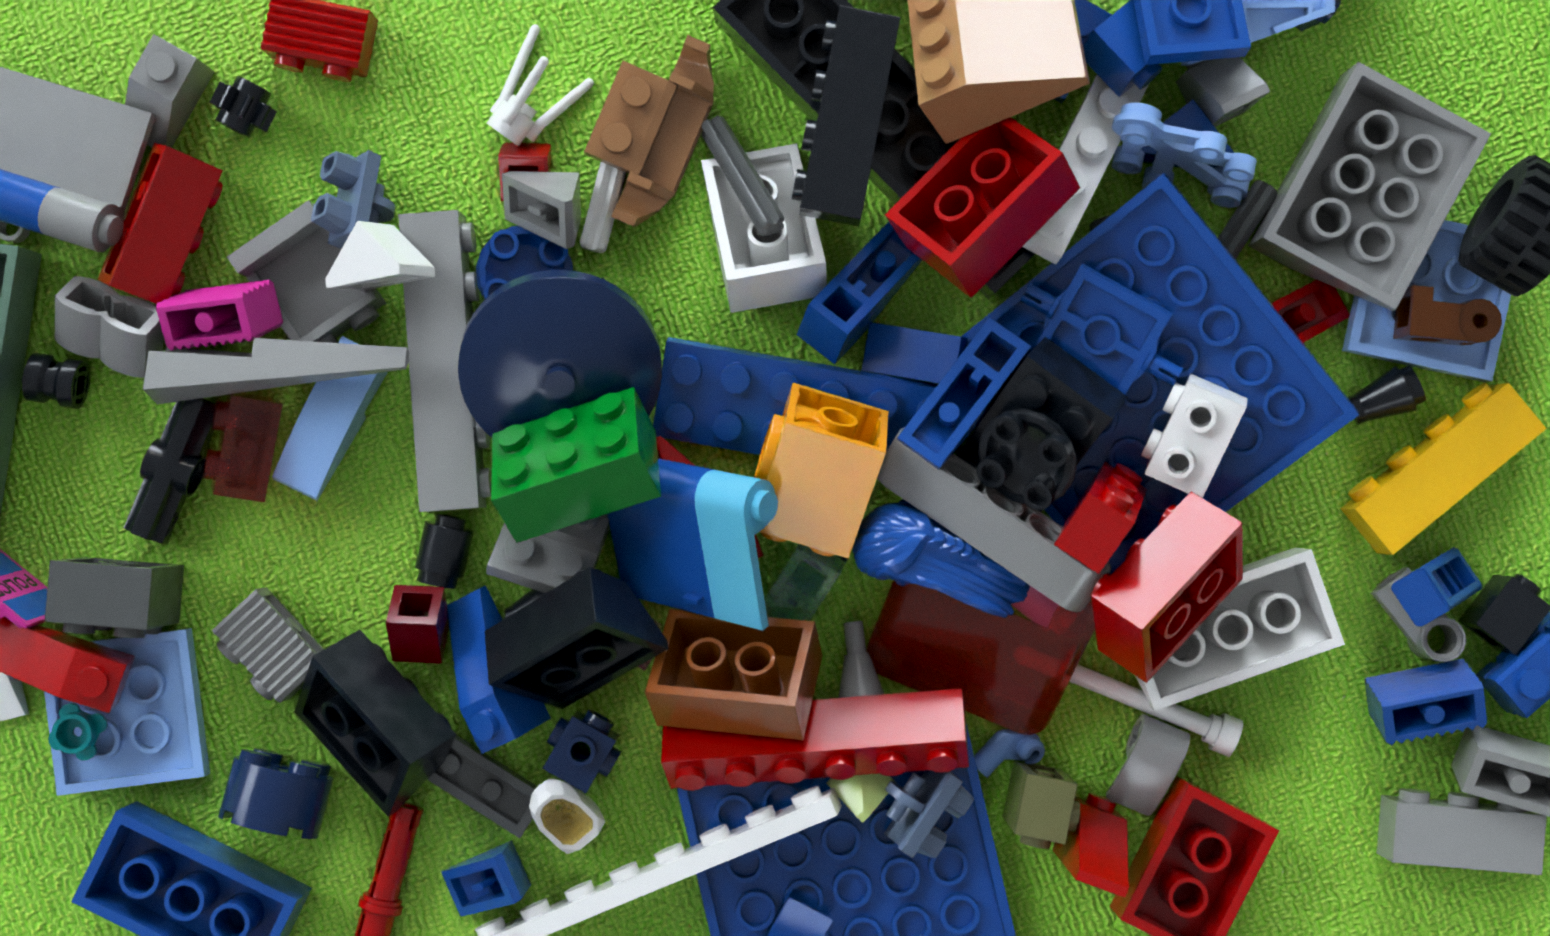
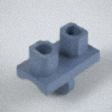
M368 150L354 157L335 151L323 159L320 177L323 181L337 186L338 192L337 197L329 193L318 197L313 206L311 221L330 232L328 244L340 249L343 248L357 221L378 223L391 221L394 218L395 204L383 197L385 186L376 183L381 155Z
M925 770L922 776L913 772L904 787L890 781L885 790L895 798V801L886 815L893 820L884 834L899 846L900 851L912 858L916 853L937 858L946 844L947 835L935 826L936 822L944 810L956 818L964 816L973 803L974 797L961 785L963 781L951 771L939 773Z

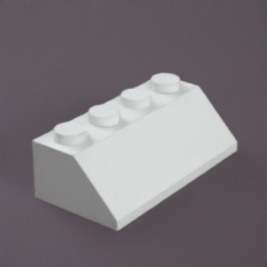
M1292 548L1243 565V579L1156 674L1147 683L1136 676L1152 710L1156 711L1345 645L1312 549Z

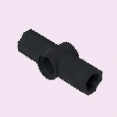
M203 398L175 402L161 438H157L150 445L143 458L140 469V477L143 479V482L123 527L124 529L144 539L168 544L186 498L192 496L203 479L207 466V458L204 454L224 407Z

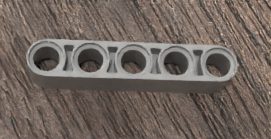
M904 428L898 431L886 451L877 477L886 488L1059 606L1073 612H1081L1085 609L1091 600L1093 588L1103 575L1111 572L1109 561L1100 574H1097L1054 545L1063 528L1040 511L1032 509L1028 505L1011 501L995 488H989L982 484L978 478L977 469L954 453L938 470L899 442L897 437Z

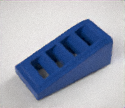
M1453 547L1393 583L1391 590L1413 623L1421 627L1481 590L1483 585L1458 548Z

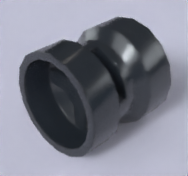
M33 353L27 360L23 371L22 392L24 398L28 401L45 403L52 399L57 400L60 406L79 409L84 404L89 392L91 378L89 364L86 361L75 359L57 362L51 355Z

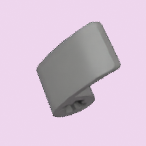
M1140 715L1127 741V759L1106 792V798L1144 815H1152L1184 761L1190 744V734L1148 715Z

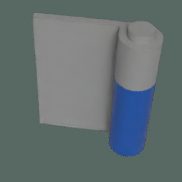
M0 67V221L96 252H104L110 246L117 244L123 233V216L156 115L145 110Z

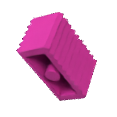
M271 280L185 290V292L174 295V297L157 302L156 306L165 344L171 351L177 348L182 350L186 347L188 349L193 347L199 348L203 345L205 347L210 345L216 346L220 343L222 345L229 342L231 344L236 342L242 343L246 340L251 342L254 338H259L281 327L283 323L274 283Z

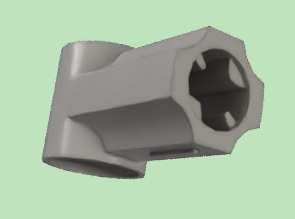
M1403 567L1397 572L1390 574L1370 592L1405 635L1410 650L1416 656L1426 660L1448 662L1458 658L1464 651L1466 634L1458 622L1443 614L1424 626L1418 627L1413 623L1392 592V584L1412 572L1409 567ZM1438 625L1444 632L1445 641L1443 646L1434 652L1427 643V636L1429 631Z

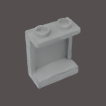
M308 200L228 255L227 258L237 273L246 276L249 282L271 280L274 283L283 318L281 328L290 340L338 343L336 338L351 327L354 331H358L375 321L379 317V313L376 310L385 305L386 302L376 288L365 291L326 288L325 278L341 249L328 244L330 232L311 221L314 203Z

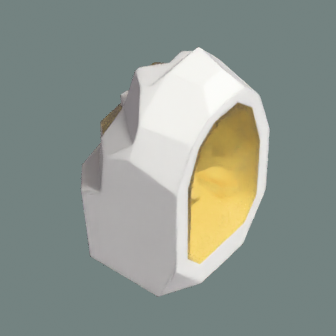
M554 778L545 780L531 794L529 809L535 824L554 845L566 854L581 850L599 835L605 823L600 808L589 796L561 780Z

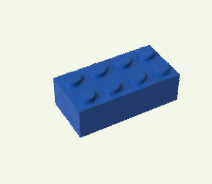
M136 801L115 812L71 902L139 936H289L312 887Z

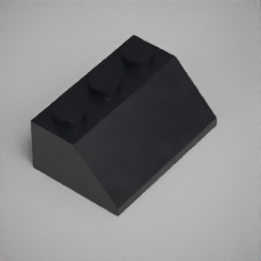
M591 567L577 572L574 577L551 591L541 594L538 599L517 612L507 615L502 621L484 631L489 685L561 709L669 649L666 637L627 582Z
M361 630L352 633L312 656L294 712L389 817L443 764L456 737V733L451 729L448 720L442 714L435 712L422 698L415 684L410 679L403 677L387 660L382 648L372 643Z

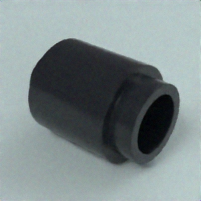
M437 514L435 522L425 521L415 568L419 569L417 581L438 587L456 588L458 578L464 577L474 532L464 528L466 519Z

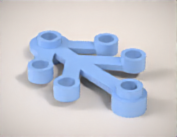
M1135 102L1127 103L1121 107L1120 114L1114 117L1112 124L1113 131L1120 135L1122 145L1118 146L1114 152L1112 168L1125 174L1140 173L1145 155L1141 148L1149 145L1157 152L1152 166L1145 169L1142 182L1143 189L1164 172L1173 182L1174 172L1172 169L1174 164H1176L1208 186L1207 191L1211 195L1210 200L1217 206L1226 208L1238 207L1241 200L1247 197L1249 183L1254 178L1257 160L1249 154L1225 152L1227 138L1224 135L1213 131L1201 132L1163 124L1161 122L1162 112L1149 104ZM1208 164H1210V165H1215V166H1220V167L1212 168V167L1209 166Z

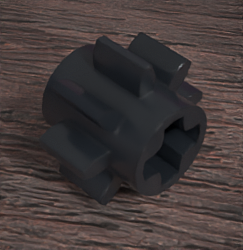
M239 76L236 77L232 86L219 82L209 102L220 109L215 121L250 138L254 128L267 132L277 111L267 105L271 96L270 92Z

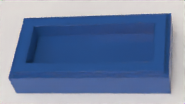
M870 322L861 371L939 384L966 348L967 338Z

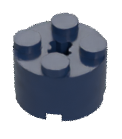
M254 748L253 751L242 749L240 756L234 757L218 817L220 819L232 817V824L282 836H287L289 827L303 830L301 837L303 839H317L334 778L328 776L331 766L310 760H302L301 762L290 761V765L281 763L283 754Z

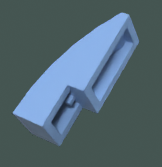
M342 336L338 342L345 344H358L344 336ZM388 372L316 382L282 451L272 475L273 480L318 501L365 421V411Z

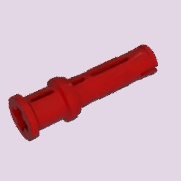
M404 803L394 814L389 816L388 826L384 834L369 891L364 892L358 902V906L362 910L354 936H390L395 917L400 916L403 906L401 905L402 900L399 899V895L412 852L416 831L424 811L423 808Z

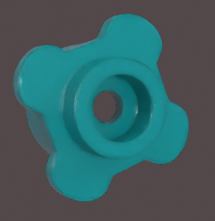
M76 703L63 705L59 710L60 718L54 723L52 732L48 737L50 746L67 754H76V757L82 761L93 758L97 753L95 744L99 734L107 729L105 716L101 713L91 715L84 712ZM76 727L81 728V736H76L74 734V729Z

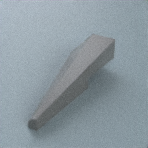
M254 338L252 353L198 349L179 350L178 348L171 351L166 348L165 352L148 351L143 390L156 404L193 400L404 370L409 363L410 353L407 347Z

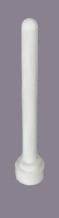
M1020 643L1015 647L1014 656L1018 661L1202 736L1201 741L1209 744V750L1230 757L1240 740L1243 720L1222 713L1220 716L1211 714L1207 717L1177 704L1154 711L1143 690L1030 644Z

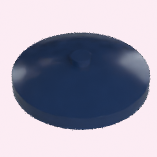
M546 270L534 272L513 279L499 287L473 313L463 334L459 352L458 378L460 389L471 415L491 438L493 433L502 431L508 426L523 424L550 415L556 410L569 409L596 400L607 393H617L632 387L635 388L649 416L655 406L661 386L662 362L660 345L656 332L645 312L635 300L616 285L602 278L579 271Z

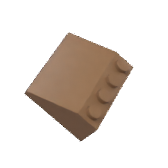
M907 0L918 105L945 144L1090 84L1075 0Z

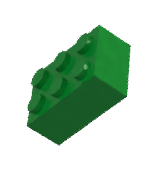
M634 387L617 393H607L596 400L569 409H559L550 415L523 424H514L492 434L491 501L516 543L661 497L656 430Z

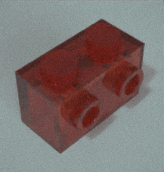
M247 393L228 394L226 402L217 400L212 430L221 431L217 450L208 449L203 479L212 480L211 489L213 495L265 502L283 405L279 399Z

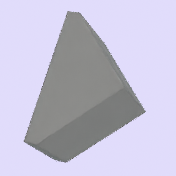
M509 171L502 174L505 220L565 249L573 247L581 221L579 172Z

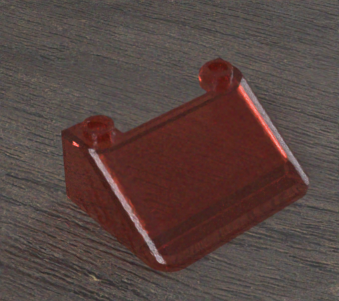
M893 581L869 639L866 652L871 657L876 673L919 692L962 688L965 711L1017 733L1033 735L1044 730L1050 723L1095 630L1092 602L1090 601L1081 612H1073L1058 605L1046 628L1015 614L1008 615L1006 618L991 615L931 588L917 584H907L904 587L897 585Z

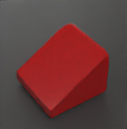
M514 143L502 144L498 154L501 201H504L503 173L509 171L551 172L550 144L521 143L519 147Z

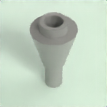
M863 621L843 623L847 655H844L839 698L884 694L871 657L866 652Z

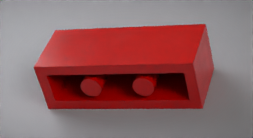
M154 143L123 216L124 229L122 236L117 244L111 246L97 280L155 304L178 295L185 280V273L181 270L188 253H195L203 238L204 228L200 224L207 208L212 209L216 205L221 195L223 184L219 179L223 170L169 146Z
M1104 462L1073 507L1054 545L1097 574H1100L1135 524L1147 491L1145 487L1140 485L1142 478L1125 465L1117 463L1113 467Z

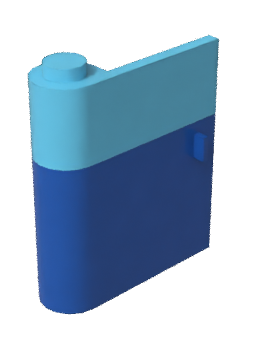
M658 458L661 497L607 514L620 579L627 582L638 599L763 631L769 625L754 535L764 529L776 515L778 499L773 485L764 479Z

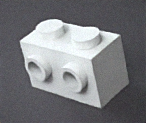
M1191 373L1185 386L1175 382L1162 409L1170 413L1171 416L1163 432L1153 428L1141 454L1142 457L1149 459L1144 474L1189 494L1192 491L1203 498L1245 412L1248 398Z

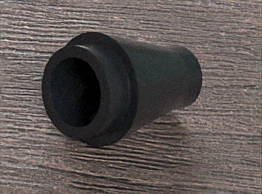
M1394 366L1356 394L1347 397L1359 411V416L1354 419L1357 425L1369 420L1416 411V405L1426 401L1422 385L1411 366H1406L1402 369Z

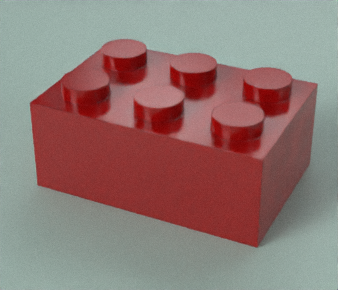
M1010 117L960 138L885 216L910 251L972 298L1080 189V186L1063 152Z
M1192 491L1178 505L1173 504L1168 507L1162 514L1155 530L1145 540L1142 538L1137 540L1127 552L1125 561L1112 574L1107 573L1103 575L1093 588L1091 599L1098 650L1147 683L1243 579L1242 522Z
M1176 775L1128 869L1129 889L1126 897L1115 895L1110 908L1120 920L1151 936H1226L1279 830L1266 821Z

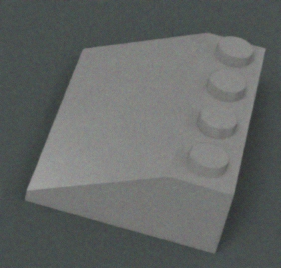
M1357 62L1340 75L1278 189L1275 200L1265 213L1248 246L1294 271L1394 311L1410 285L1491 133L1366 65Z

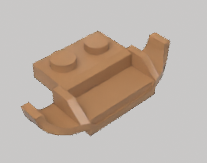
M687 35L669 80L622 61L584 150V155L629 174L620 199L611 215L612 218L636 227L659 212L675 196L703 130L702 123L708 118L713 106L714 82L712 78L710 44Z

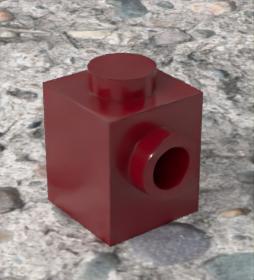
M394 585L385 622L392 661L442 664L449 633L445 588Z

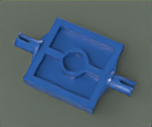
M1085 264L1080 265L1069 287L1058 295L1057 298L1030 282L1024 291L1026 293L1020 299L1021 303L1023 302L1046 315L1043 333L1036 346L1044 337H1047L1125 395L1132 383L1140 378L1145 371L1173 387L1183 370V367L1156 354L1160 335L1173 313Z

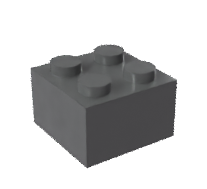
M91 557L50 560L45 622L63 623L62 632L75 634H94L95 630H112L113 627V636L145 638V634L161 633L162 627L179 623L184 565Z

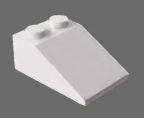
M797 143L746 152L784 216V228L782 231L773 233L769 237L759 234L716 159L701 160L730 313L815 298L827 285L826 260L816 219L799 215L801 201L792 200L797 169L803 170Z

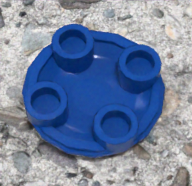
M511 226L495 232L482 248L476 265L477 287L485 300L491 293L513 279L546 270L573 271V263L568 254V249L520 226Z

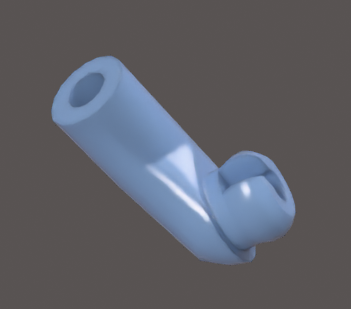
M1001 729L974 755L977 770L988 778L1004 759L1025 761L1026 764L1030 765L1038 763L1044 756L1045 748L1039 736L1029 730Z

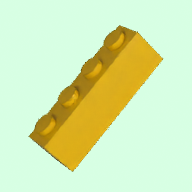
M1509 382L1490 386L1487 383H1483L1471 390L1462 398L1461 401L1465 406L1452 417L1449 414H1445L1436 419L1424 430L1427 437L1414 448L1411 445H1407L1397 451L1386 461L1389 467L1388 470L1377 479H1374L1372 476L1367 477L1349 491L1348 495L1351 500L1340 509L1377 554L1394 555L1547 429Z

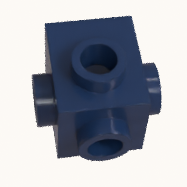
M590 709L586 715L577 710L570 721L561 717L546 742L553 746L554 749L542 769L587 793L597 774L600 773L607 777L622 751L613 747L620 734L611 730L614 723L610 719ZM578 742L588 744L591 752L582 751L578 746Z

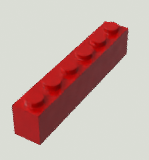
M962 688L812 700L803 740L663 726L661 764L670 788H680L688 791L715 785L746 787L757 782L780 781L783 783H798L803 779L826 777L845 780L854 775L881 774L884 776H897L904 772L924 770L939 773L950 772L955 768L969 767Z

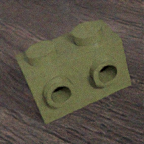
M1014 760L1003 818L1013 833L1020 836V842L1025 845L1049 849L1051 842L1066 844L1068 831L1075 832L1079 821L1080 802L1074 801L1078 784L1062 769L1040 764L1030 765L1026 764L1025 761Z

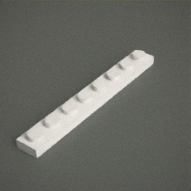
M819 786L808 788L791 797L793 805L776 812L773 805L765 806L745 816L747 824L729 830L727 824L714 827L699 836L701 840L699 844L687 849L683 848L682 843L671 845L655 853L656 861L641 868L638 867L636 861L625 864L609 873L611 880L594 887L592 880L582 882L564 892L566 899L549 905L547 898L541 899L522 908L519 911L521 917L505 924L503 917H498L477 927L475 931L477 936H547L838 816L842 807L835 788L822 793Z

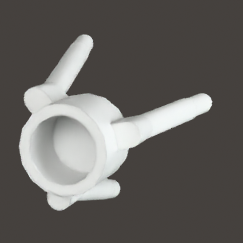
M536 24L531 26L502 92L490 109L493 114L486 123L518 147L525 137L534 143L546 126L580 99L594 85L593 79H586L535 122L532 120L537 111L525 102L549 63L548 58L542 56L516 96L513 92L540 32V27Z

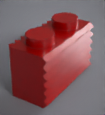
M271 0L267 21L265 22L261 50L272 59H275L274 66L302 73L304 66H311L323 69L322 75L327 78L351 82L352 76L355 75L367 77L378 19L370 10L321 0Z

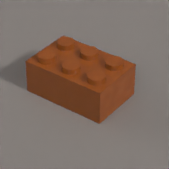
M669 609L662 632L668 641L669 649L655 656L645 689L656 725L803 740L823 657L815 621L767 617L769 626L761 631L684 610Z

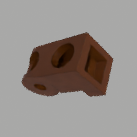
M1413 285L1407 288L1396 308L1393 339L1460 346L1487 342L1493 339L1500 331L1502 324L1501 313L1496 305L1485 299H1474L1462 303L1433 301L1434 287Z

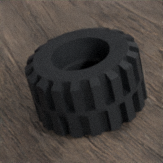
M1536 155L1528 156L1515 164L1493 186L1472 217L1463 236L1458 262H1460L1462 267L1513 296L1527 293L1550 274V163Z

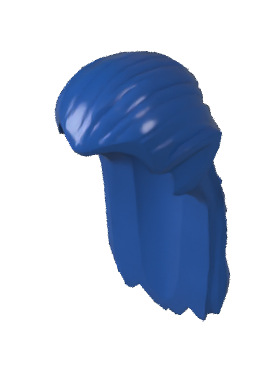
M904 499L898 503L884 504L868 513L861 522L852 548L858 569L869 577L876 578L877 580L890 579L895 581L897 585L904 587L907 584H917L931 588L983 612L1003 618L1014 613L1010 604L1024 601L1030 588L1029 584Z

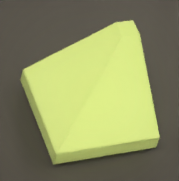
M868 774L854 775L845 780L830 778L826 784L830 788H835L838 797L863 823L888 795V792L885 790L888 783L895 781L890 776Z

